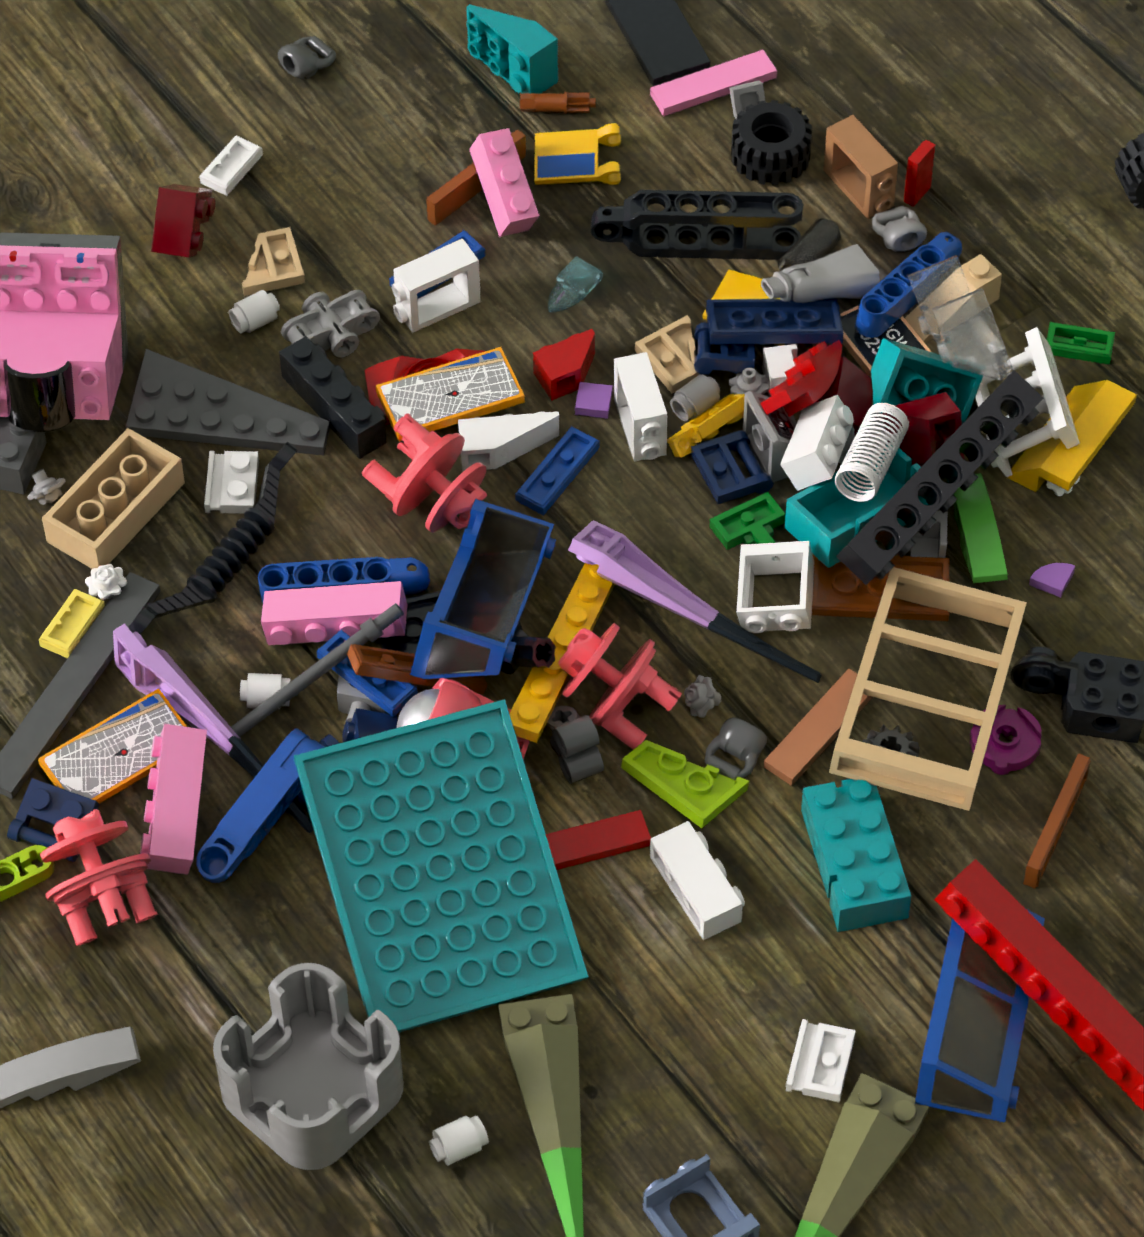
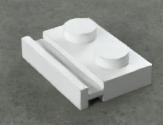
M209 451L204 502L205 513H211V510H220L221 513L244 514L247 509L255 506L259 468L258 452L225 451L224 454H215V451Z
M802 1019L786 1082V1091L803 1092L802 1095L840 1102L856 1030L823 1023L818 1025L810 1024L808 1020Z

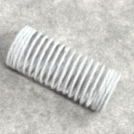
M877 403L869 408L835 476L837 489L847 498L858 502H867L876 496L909 427L908 418L901 409L888 403ZM882 412H883V413L890 414V415L894 416L895 418H897V419L901 422V425H900L895 419L891 418L890 416L883 415V414H874V413H882ZM880 416H881V417L888 418V419L892 420L893 422H895V423L899 426L900 430H899L893 423L889 422L888 420L881 419V418H872V417H880ZM877 420H879V421L886 422V423L890 424L891 426H893V427L897 430L898 433H896L891 427H889V426L886 425V424L879 423V422H872V421H877ZM875 424L881 425V426H884V427L888 428V429L891 430L894 434H891L889 431H887V430L884 429V428L875 426ZM849 471H851L858 478L866 481H871L872 483H865L863 481L856 479L852 476V474ZM846 472H847V474H848L853 480H855L856 482L861 483V484H864V485H873V486H872V487H863V486L857 485L856 483H854L853 481H851V480L849 479V477L846 475ZM856 472H859L868 478L862 477L858 475ZM844 476H845V478H846L851 484H853L854 486H856V487H858V488H861V489H869L870 491H861V490L855 489L854 487H852L851 485H849V484L847 483V481L844 479ZM842 481H843L849 488H851L852 490H854V491H856V492H859V493H864V494L861 495V494H857V493H854V492L850 491L849 489H847V488L844 486V484L842 483Z

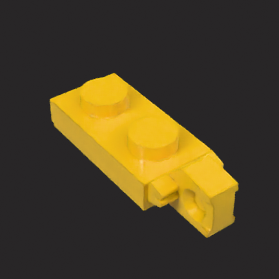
M729 394L698 417L681 426L682 430L667 439V443H669L674 453L673 455L675 457H684L690 454L692 446H695L698 442L715 437L719 433L718 429L723 425L732 424L743 418L745 394Z

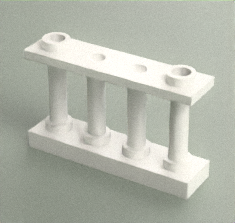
M1038 327L1025 332L1029 346L1025 347V352L982 371L984 376L975 396L979 407L990 396L987 387L988 383L1030 363L1033 366L1035 365L1036 370L1032 372V376L1025 380L1034 389L1039 388L1043 391L1044 395L1042 397L1044 398L1035 407L1039 411L1037 416L1046 412L1047 415H1050L1051 420L1047 421L1046 426L1013 440L1006 448L1000 444L994 450L999 456L991 465L993 468L998 466L1006 477L1013 475L1008 460L1009 457L1052 437L1055 440L1060 438L1067 449L1080 444L1051 346ZM971 358L965 361L972 367L979 370V368Z

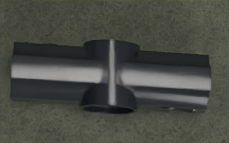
M517 628L512 642L517 644L511 663L503 662L500 671L511 675L518 667L549 668L555 661L554 653L556 646L550 638L529 637L524 631ZM481 635L494 640L499 638V635ZM469 642L470 652L468 656L475 664L487 665L491 650Z

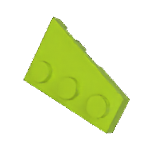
M648 740L642 742L622 759L621 764L623 770L700 828L707 825L745 793L749 786V781L737 777L736 780L719 774L720 769L707 764L703 768L688 762L685 755Z

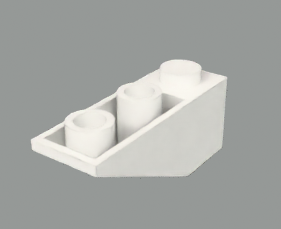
M559 411L458 419L459 434L465 439L460 453L462 472L477 462H481L486 466V470L497 469L558 437Z

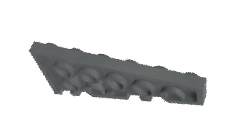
M148 349L145 350L126 423V429L129 428L145 437L280 451L289 442L298 450L296 453L322 456L325 454L330 431L329 421Z

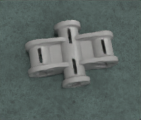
M361 290L350 291L331 302L326 293L317 292L304 301L302 305L303 314L291 318L283 325L281 334L285 340L290 341L292 344L307 336L314 345H320L324 351L331 348L332 353L336 357H345L353 353L358 347L359 338L357 336L372 330L378 324L380 315L376 309L368 305L366 295Z

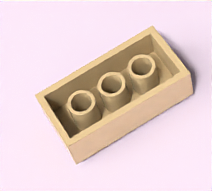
M127 428L42 517L47 543L91 569L109 564L185 483L181 458Z

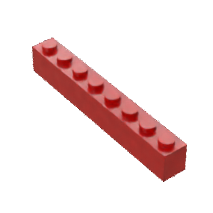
M976 859L972 861L934 900L1024 990L1026 995L1032 998L1050 1016L1052 1021L1059 1025L1077 1043L1078 1047L1144 1111V1027Z

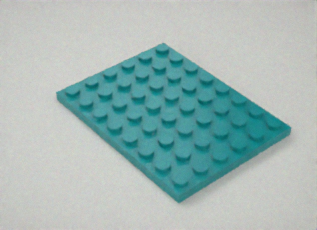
M505 699L294 755L295 766L368 1018L376 1010H379L394 1023L399 1033L588 979V973Z

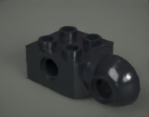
M1033 647L1026 652V656L1020 658L1015 663L1010 676L1017 687L1037 694L1053 693L1062 695L1061 723L1067 733L1138 744L1144 724V661L1079 651L1070 662L1058 660L1057 654L1050 648Z

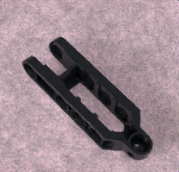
M639 190L624 200V206H603L596 209L591 218V234L599 241L623 242L638 257L788 260L796 257L801 249V234L791 225L802 221L803 202L797 195L792 193ZM652 204H660L665 207L660 212H653L648 209ZM690 204L696 206L697 210L688 213L680 208ZM718 205H725L730 210L726 213H717L713 208ZM788 206L793 208L795 212L786 215L778 210L781 207ZM610 230L612 233L605 235L603 231ZM651 236H660L664 241L659 244H653L647 239ZM690 236L697 241L687 245L681 243L680 239ZM716 237H724L729 242L725 245H716L712 240ZM787 238L792 240L793 244L784 247L778 245L777 241Z

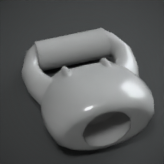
M899 206L877 213L872 218V228L878 235L883 237L887 249H892L895 252L908 251L916 248L926 239V227L920 222L917 214L908 207Z

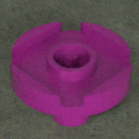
M1006 705L998 706L983 764L990 767L996 774L1005 775L1010 771L1023 769L1030 765L1040 753L1042 736L1040 724L1025 709L1017 707L1016 711L1005 709ZM973 724L970 733V744L973 753L981 726ZM1003 733L1005 736L1012 735L1014 737L1012 742L1004 743L999 740V734Z

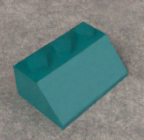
M883 338L871 368L873 405L888 403L895 406L946 392L960 409L963 424L968 417L984 373L966 362Z

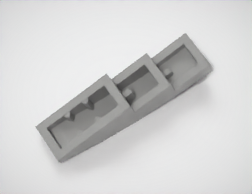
M125 1027L89 1035L33 1052L0 1065V1108L27 1096L36 1101L67 1086L77 1091L141 1062L134 1029Z

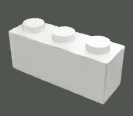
M838 395L814 403L804 408L800 414L780 464L797 491L829 480L834 475L854 423L850 408L843 404Z
M687 821L651 838L650 858L701 938L705 940L741 923L742 907L745 905L740 890L736 886L731 887L726 879V871L718 858H712L704 835L700 831L696 832L690 822Z

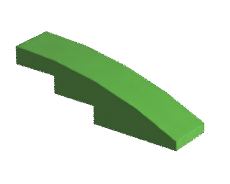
M977 473L978 478L965 492L959 487L953 494L958 498L954 503V518L960 532V547L973 583L1008 580L1002 544L982 473Z

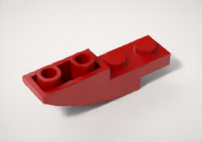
M840 340L829 346L823 341L793 359L795 366L784 372L787 379L768 390L771 397L760 403L766 415L783 406L790 417L814 404L828 391L836 377L841 361L842 344Z

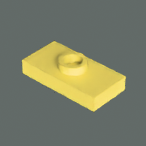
M74 589L39 638L40 647L68 658L105 607V602Z

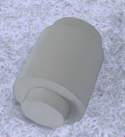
M700 374L674 393V397L670 400L671 408L676 416L683 421L698 417L719 402L720 387L712 377Z

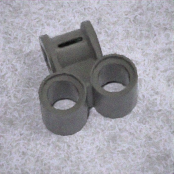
M555 707L547 722L548 727L552 731L550 743L552 749L558 755L561 770L569 784L604 771L603 760L596 746L599 745V736L592 719L588 715L580 717L573 707Z

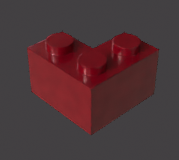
M180 184L159 187L151 252L189 258L196 256L197 251H201L204 234L200 232L201 223L208 222L209 217H212L215 211V198L212 197V189Z

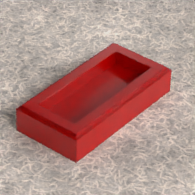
M928 140L923 141L907 162L904 202L913 207L931 188L935 144Z

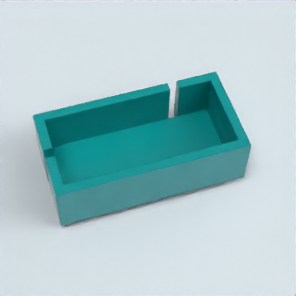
M898 448L876 496L867 502L854 501L844 496L836 487V472L831 479L812 485L787 499L784 528L798 541H809L813 555L829 568L840 562L836 557L840 551L921 467L917 463L911 466L912 459ZM849 471L852 474V476L856 479L863 481L865 483H872L871 481H866L858 478L851 471ZM846 472V475L849 477V479H850L851 481H853L854 483H856L857 485H860V486H863V487H872V486H873V485H864V484H861V483L856 482V481L853 480V479L847 474V472ZM856 472L858 475H860V476H862V477H865V478H868V477L862 475L861 473ZM844 476V479L847 481V483H848L849 485H851L852 487H854L855 489H858V490H861V491H870L869 489H861V488H858V487L854 486V485L851 484V483L845 478V476ZM842 481V483L844 484V486H845L847 489H849L850 491H852V492H854V493H857V494H861V495L864 494V493H859V492H856V491L852 490L851 488H849V487ZM918 496L921 503L928 505L924 498ZM897 518L901 526L906 525L902 519Z
M846 779L841 781V787L836 788L835 782L803 788L801 812L827 898H830L829 905L837 931L842 932L909 918L911 893L877 786L869 784L865 780Z

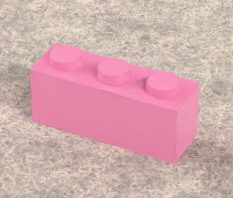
M506 128L479 134L469 150L499 237L529 231L538 219L539 213L510 129Z

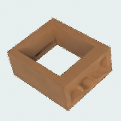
M854 115L827 127L824 172L867 219L893 207L898 162Z

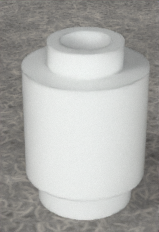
M260 290L235 303L234 308L229 310V316L239 333L245 331L250 333L278 318L277 311L280 310V306L272 293L267 294L264 290Z
M248 673V680H241L240 701H247V708L255 709L290 683V678H282V674ZM290 700L282 706H289Z
M477 1115L471 1118L464 1116L433 1130L434 1139L429 1140L430 1148L438 1162L444 1160L448 1166L481 1151L482 1146L489 1143L486 1130Z

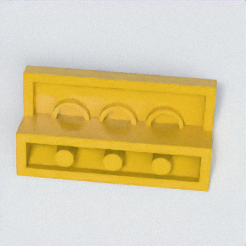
M1109 380L1074 386L1066 399L1080 444L1067 449L1060 438L1055 440L1052 437L1028 448L1011 468L1013 475L1007 478L1034 492L1038 491L1045 480L1069 491L1135 404L1137 394Z

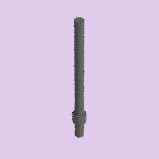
M395 603L375 619L370 617L360 625L361 629L232 725L231 728L239 737L244 735L347 658L351 644L364 645L369 640L374 642L382 636L385 628L404 615L402 609Z

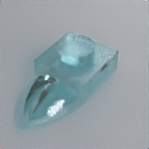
M576 256L556 276L557 283L549 296L548 311L550 313L559 312L576 305L602 280V271Z

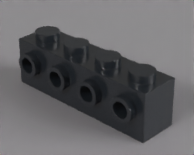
M305 336L279 352L281 374L284 380L320 418L329 421L332 431L359 459L387 443L385 429L387 419L383 411L378 406L373 407L367 400L364 391L358 385L353 386L347 379L344 370L339 365H333L320 345H314Z

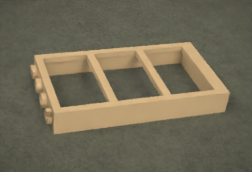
M893 567L887 578L836 741L829 773L854 780H865L872 785L969 811L1027 602ZM893 597L1009 628L1002 654L885 624ZM880 638L997 668L986 711L983 712L868 681ZM863 694L981 726L969 771L850 739Z

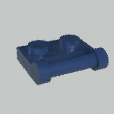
M700 323L695 327V339L698 342V354L694 359V369L696 372L704 375L711 373L712 370H723L740 374L746 368L754 369L755 344H720V354L711 353L708 323Z
M736 431L691 447V456L718 505L754 492L762 494L773 487L774 483L770 475L764 473L749 446L750 439L745 431ZM730 450L738 452L751 477L745 478Z
M31 778L18 813L8 828L7 837L16 842L24 840L48 848L58 843L56 837L28 827L31 818L55 825L66 817L81 819L93 810H98L100 803ZM79 854L65 859L74 862Z

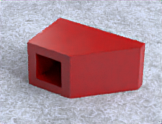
M593 329L573 334L565 340L553 345H546L533 352V373L551 401L577 391L579 383L584 382L595 355V332Z

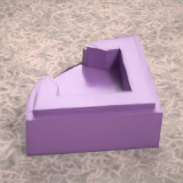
M1068 563L1045 565L1032 574L1029 585L1061 598L1074 574L1075 565Z

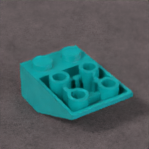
M474 5L466 7L467 47L475 59H480L496 76H501L517 93H543L558 83V39L536 21Z

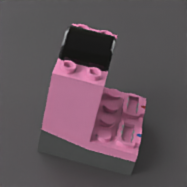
M0 232V417H9V421L14 426L31 432L58 430L70 424L73 419L110 420L128 354L120 236Z

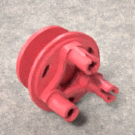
M406 413L404 417L402 416L394 426V431L402 435L403 438L401 440L404 441V443L399 442L397 449L412 459L408 468L401 477L396 478L376 460H372L362 471V476L385 494V497L393 504V512L398 516L411 512L433 491H436L440 498L433 506L425 523V527L432 533L440 530L449 522L457 529L467 527L475 499L482 501L487 497V493L479 487L486 474V466L481 462H477L463 471L451 483L445 476L451 470L463 449L464 437L459 433L440 437L433 430L431 432L426 430L409 413Z
M615 623L612 624L601 637L589 629L583 628L567 646V651L558 662L561 669L571 675L561 694L566 698L569 697L590 671L609 685L608 689L589 717L594 725L603 727L634 750L645 740L647 734L623 716V710L637 693L642 694L644 692L669 712L682 693L657 675L658 671L649 665L656 652V649L653 648L655 644L653 640H647L624 668L618 671L601 656L613 641L620 627Z
M97 809L81 819L66 817L58 821L53 827L58 843L48 847L40 854L42 862H53L80 854L86 872L60 883L45 894L47 901H54L55 904H58L62 916H66L76 946L87 944L98 938L86 909L89 907V903L99 900L108 927L117 925L118 920L114 912L117 913L120 923L130 919L120 891L121 894H126L136 924L158 915L146 888L148 881L144 871L148 868L147 864L151 861L149 854L133 855L103 865L96 847L125 833L128 830V825L126 821L104 824L100 811Z

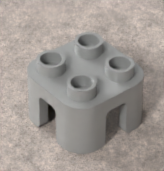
M301 963L285 969L270 983L268 991L272 1015L269 1021L252 1036L250 1026L238 1015H234L216 1034L213 1052L221 1096L227 1110L287 1163L300 1169L317 1170L325 1168L340 1159L396 1106L402 1096L404 1082L399 1034L394 1023L384 1013L376 1010L364 1021V1027L349 1011L347 987L342 978L323 965Z

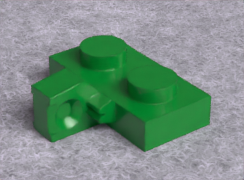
M766 492L711 518L710 529L727 550L742 543L744 545L776 543L772 538L774 536L773 528L785 523L786 514L769 492Z

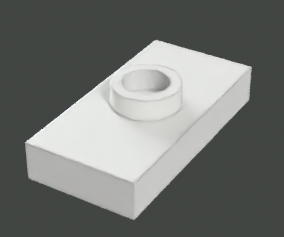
M236 135L200 175V183L227 196L263 155L262 147Z

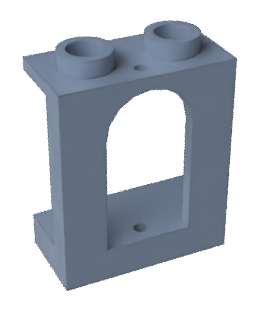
M708 1155L703 1156L697 1161L691 1159L685 1162L678 1169L677 1173L666 1180L661 1178L654 1181L643 1193V1211L662 1237H687L670 1212L672 1200L682 1193H695L701 1196L726 1229L713 1237H759L760 1224L752 1213L747 1216L742 1214L710 1171V1158Z

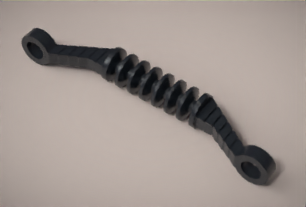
M287 442L265 467L259 502L253 508L246 510L244 518L237 521V528H231L228 532L229 537L222 538L220 546L212 550L213 556L206 557L204 565H200L196 569V575H191L187 579V586L181 593L173 594L162 600L147 604L128 626L132 633L136 631L141 634L154 618L206 603H212L217 599V592H222L225 589V583L233 580V573L240 572L241 564L249 561V554L256 553L257 545H262L266 540L265 536L271 535L275 529L274 517L280 471L298 451L293 445Z

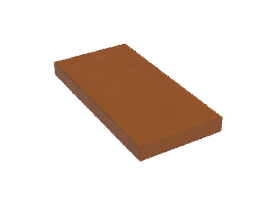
M813 555L812 615L875 618L889 572L881 581L875 576L865 585L841 561L827 568ZM894 556L890 560L895 565V568L949 582V558L903 556L901 558L900 556ZM893 597L887 619L948 621L949 612Z

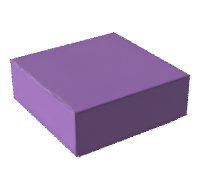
M580 382L575 415L608 418L613 385Z

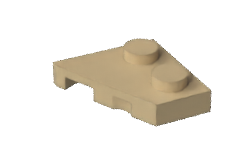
M290 227L259 233L255 243V252L251 255L248 264L247 278L242 283L244 296L252 295L260 290L266 292L305 283L303 268Z
M688 315L635 342V352L637 354L647 352L654 374L672 394L700 375L694 369L696 348L692 338L691 320Z

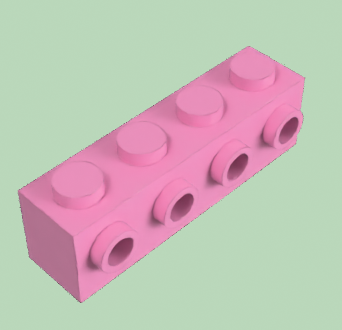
M401 581L264 591L261 624L268 645L323 642L331 639L340 630H343L351 637L361 629L360 625L370 617L375 619L397 603L404 615L383 630L384 634L380 637L405 636L407 601Z
M164 724L161 736H154L151 757L157 758L156 768L150 769L148 778V789L154 790L153 800H147L144 813V822H149L150 827L149 834L143 833L140 854H149L151 858L150 863L147 864V869L186 875L189 873L194 856L207 730Z

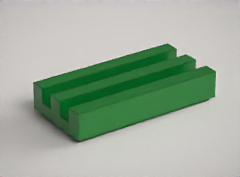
M1050 322L1047 342L1051 346L1053 356L1110 365L1115 332Z

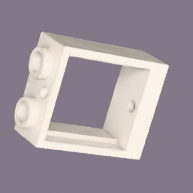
M463 238L393 269L394 284H392V291L396 298V305L393 306V310L400 323L405 322L412 333L481 302L479 260ZM453 277V283L417 299V293Z
M647 352L614 358V401L634 462L645 459L652 460L667 455V411Z
M809 541L741 545L736 613L742 628L752 633L811 629L814 557ZM801 573L800 605L752 607L754 575Z

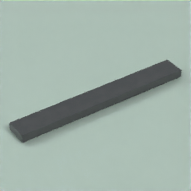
M129 572L125 578L127 580L126 586L120 587L122 590L121 594L111 597L1 750L0 794L11 799L16 796L38 765V758L45 755L114 658L113 630L123 624L128 627L147 604L153 603L161 592L159 584Z

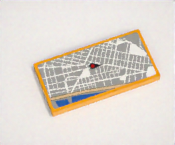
M501 347L376 385V393L393 430L398 420L402 416L404 417L406 413H409L414 420L431 432L432 430L435 431L458 424V419L480 417L525 403V395ZM395 432L398 441H402L403 436Z
M158 688L38 758V762L54 786L102 803L149 775L151 768H156L157 758L151 757L154 736H161L164 724L187 726Z

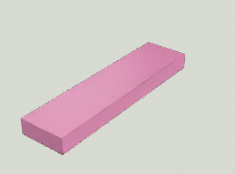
M760 50L651 87L650 95L662 115L666 116L730 94L729 87L758 80L763 83L777 78V70L765 51Z

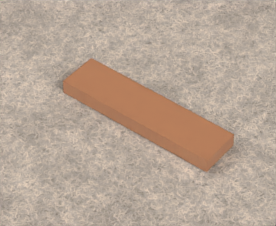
M848 669L764 760L763 767L791 786L802 776L839 735L857 673ZM863 694L857 714L873 697Z

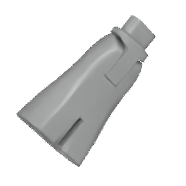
M855 244L817 260L793 265L782 271L774 272L773 277L762 279L761 287L769 299L780 298L784 302L793 300L796 303H807L829 298L862 299L865 294L880 282L879 270L859 245Z

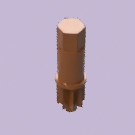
M520 93L521 112L590 113V107H596V98H590L589 93Z

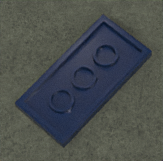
M781 299L706 300L710 344H816L823 341L834 343L838 340L843 343L844 333L837 299H823L807 303H796L793 300L784 302Z

